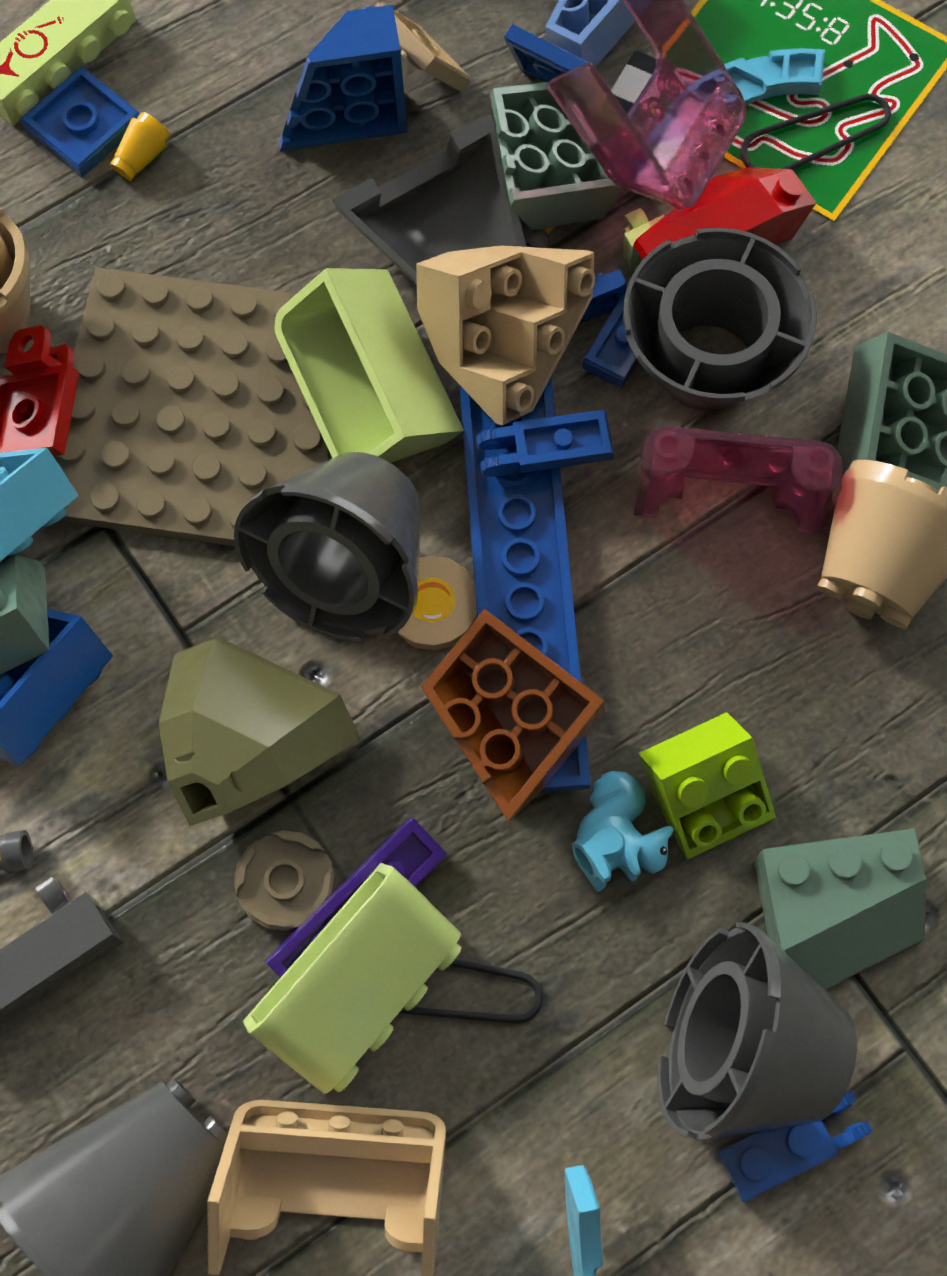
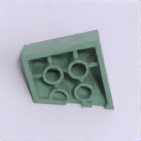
M567 80L493 88L490 98L511 208L531 230L604 219L626 183Z
M885 332L854 347L833 478L841 480L844 473L849 470L852 462L855 460H873L907 469L909 471V478L923 481L934 487L938 492L941 487H947L946 353L891 332Z
M19 554L12 555L0 563V675L49 651L45 567L40 561Z
M915 828L762 849L754 860L768 936L824 990L925 939L926 878Z

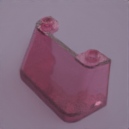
M669 425L656 426L647 431L643 436L640 446L634 515L657 518L660 505L666 499L672 496L673 498L682 499L685 478L777 487L775 508L785 509L786 507L794 513L798 520L797 532L821 534L842 489V458L838 451L830 444L816 440Z

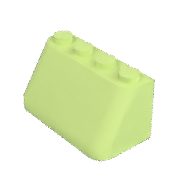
M325 268L277 312L274 324L276 337L332 458L348 452H363L393 463L446 444L464 431L388 269Z
M380 863L243 1020V1023L255 1039L320 1092L326 1094L333 1088L337 1092H341L356 1076L359 1067L355 1064L368 1049L376 1051L388 1039L394 1028L390 1023L403 1008L407 1011L411 1010L422 999L428 989L424 983L437 968L443 971L456 959L462 949L457 944L461 932L394 867Z

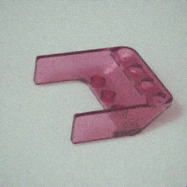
M623 0L650 41L656 57L655 71L629 112L626 114L592 63H586L553 78L547 88L597 159L606 176L614 184L679 210L688 209L698 202L743 125L746 117L745 101L741 91L683 0Z

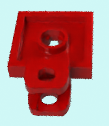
M42 325L17 330L13 334L8 346L4 368L13 374L0 377V453L48 448L53 457L65 454L80 372L73 367V349L65 343L50 347V331ZM34 339L32 347L24 352L26 344Z

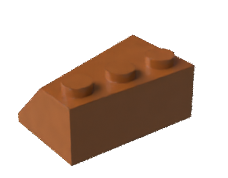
M486 609L480 613L421 686L508 822L544 789L605 712V703L602 698Z

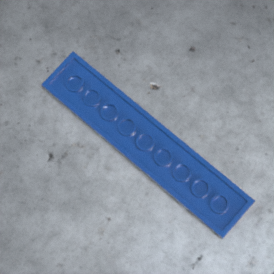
M550 377L534 410L503 426L496 424L459 384L462 426L464 429L463 439L477 617L486 609L581 682L560 467L520 473L518 470L507 476L486 477L481 472V461L488 457L516 453L515 443L506 449L486 451L478 449L476 442L477 434L484 430L512 426L513 422L555 417L552 377ZM586 736L540 793L590 789L591 782Z

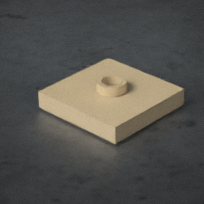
M378 2L375 6H386V4ZM394 10L403 57L417 69H422L458 91L463 92L471 82L470 76L420 25Z

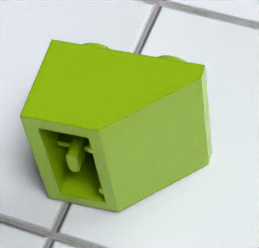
M727 712L638 753L651 793L667 824L673 827V835L687 860L776 818L753 737Z

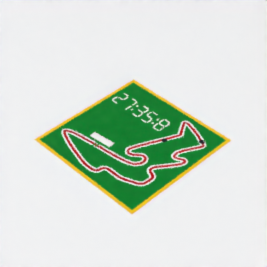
M700 0L654 57L673 67L647 111L649 115L656 119L661 117L664 108L684 88L699 77L739 58H744L746 61L756 57L768 56L769 51L804 48L825 50L822 85L819 95H782L752 102L721 118L698 139L697 142L737 166L743 169L747 168L743 164L740 155L741 145L746 137L756 130L863 94L878 95L889 104L891 119L885 127L793 170L816 201L813 210L835 221L946 71L947 36L881 0ZM866 100L758 136L748 145V159L757 168L781 169L879 123L884 118V109L879 103Z

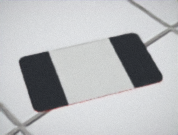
M635 51L603 102L602 107L635 123H640L672 71V65L640 51Z

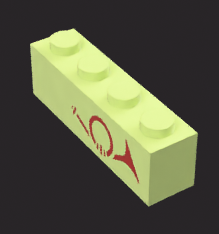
M50 0L0 42V116L10 125L14 126L19 122V119L79 67L96 59L106 46L118 36L125 34L130 26L136 22L131 1Z

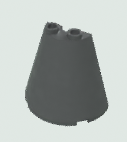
M490 113L452 133L447 150L382 186L377 187L371 177L332 199L337 211L416 285V264L446 252L493 246L527 247L520 218L510 206L496 125Z
M175 1078L169 1084L165 1081L156 1084L0 1175V1202L3 1205L0 1209V1223L24 1254L45 1276L173 1275L208 1209V1198L229 1133L211 1115L202 1122L189 1107L196 1099Z

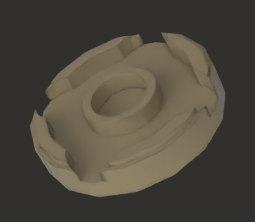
M285 830L270 833V836H266L260 841L256 840L248 846L237 863L234 887L239 904L249 918L267 930L285 933L295 931L334 893L336 883L332 861L319 842L301 832Z

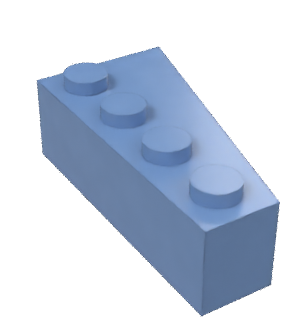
M559 0L545 26L546 40L587 61L593 71L654 0Z

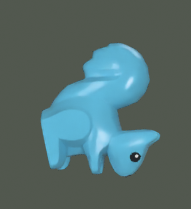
M610 771L601 775V778L593 783V791L588 797L594 809L581 821L577 839L572 843L575 861L597 892L605 888L607 882L611 879V871L616 868H620L631 882H635L637 876L641 874L640 866L649 873H660L667 863L668 839L674 831L672 826H666L641 835L631 822L643 812L646 805L644 788L638 780L626 772Z

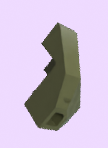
M215 637L184 649L174 655L158 724L167 781L189 826L233 812L289 785L361 739L340 694L220 637Z

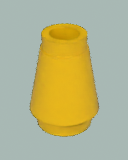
M142 112L137 119H131L110 166L119 175L132 181L135 175L141 172L168 147L166 140L170 136V132L157 119Z

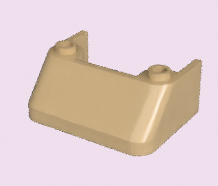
M254 1100L241 1105L234 1113L208 1198V1274L220 1275L230 1237L246 1240L261 1238L275 1229L280 1212L385 1220L386 1240L393 1247L404 1252H422L421 1276H434L445 1153V1123L434 1114L419 1111L274 1100Z

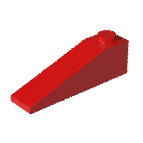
M747 167L715 176L635 240L633 246L641 258L644 259L653 249L668 239L672 243L681 238L695 235L696 230L704 228L742 230L777 244L793 239L816 205V201L792 169Z

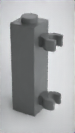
M53 876L35 887L41 900L52 915L0 949V1025L123 943L97 900L87 892L71 901L64 887L59 881L56 882Z

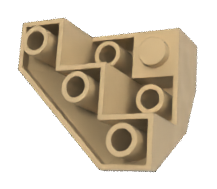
M493 246L446 252L417 263V310L439 363L496 424L503 426L532 412L593 298L595 284L594 252L572 249Z

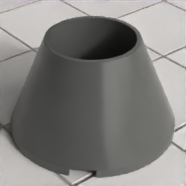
M731 228L698 229L695 235L681 238L672 243L670 239L661 243L638 265L629 281L624 299V329L630 348L642 367L675 400L696 410L717 411L757 398L774 390L798 370L804 362L815 336L817 308L814 293L810 294L806 283L800 275L801 268L785 251L767 239ZM697 326H715L736 335L746 345L747 349L733 354H711L690 345L680 333Z
M348 452L338 455L257 493L240 511L234 527V542L241 565L245 571H249L252 568L256 576L265 585L261 593L274 606L298 623L330 637L363 642L366 635L383 633L382 636L387 638L397 633L405 626L416 607L418 599L421 503L411 481L403 472L388 461L363 452Z
M736 922V928L730 931L719 928L698 948L678 982L664 1026L672 1028L668 1058L664 1056L658 1057L660 1103L669 1125L677 1133L697 1140L819 1122L828 1117L840 1104L849 1087L855 1068L857 1035L854 1022L849 1013L764 931L743 922Z

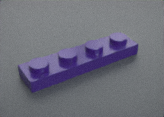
M409 817L264 962L281 978L380 863L394 867L415 887L447 853L414 818Z

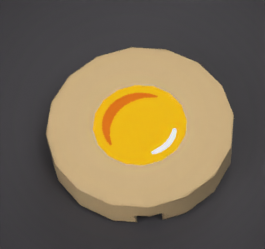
M431 555L419 558L417 604L411 617L397 634L406 643L419 649L435 651L452 647L477 618L475 580L465 567L450 558Z

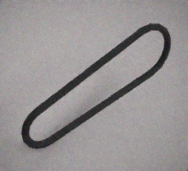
M863 94L756 130L749 134L741 145L740 155L743 164L746 167L757 168L749 161L747 148L750 142L758 136L866 100L875 101L883 107L885 115L879 123L781 168L794 170L885 127L891 119L890 106L884 98L878 95Z
M455 959L450 964L451 966L526 981L535 992L533 1007L523 1015L413 1007L409 1011L403 1008L399 1013L524 1023L534 1018L540 1011L543 995L538 981L529 974Z

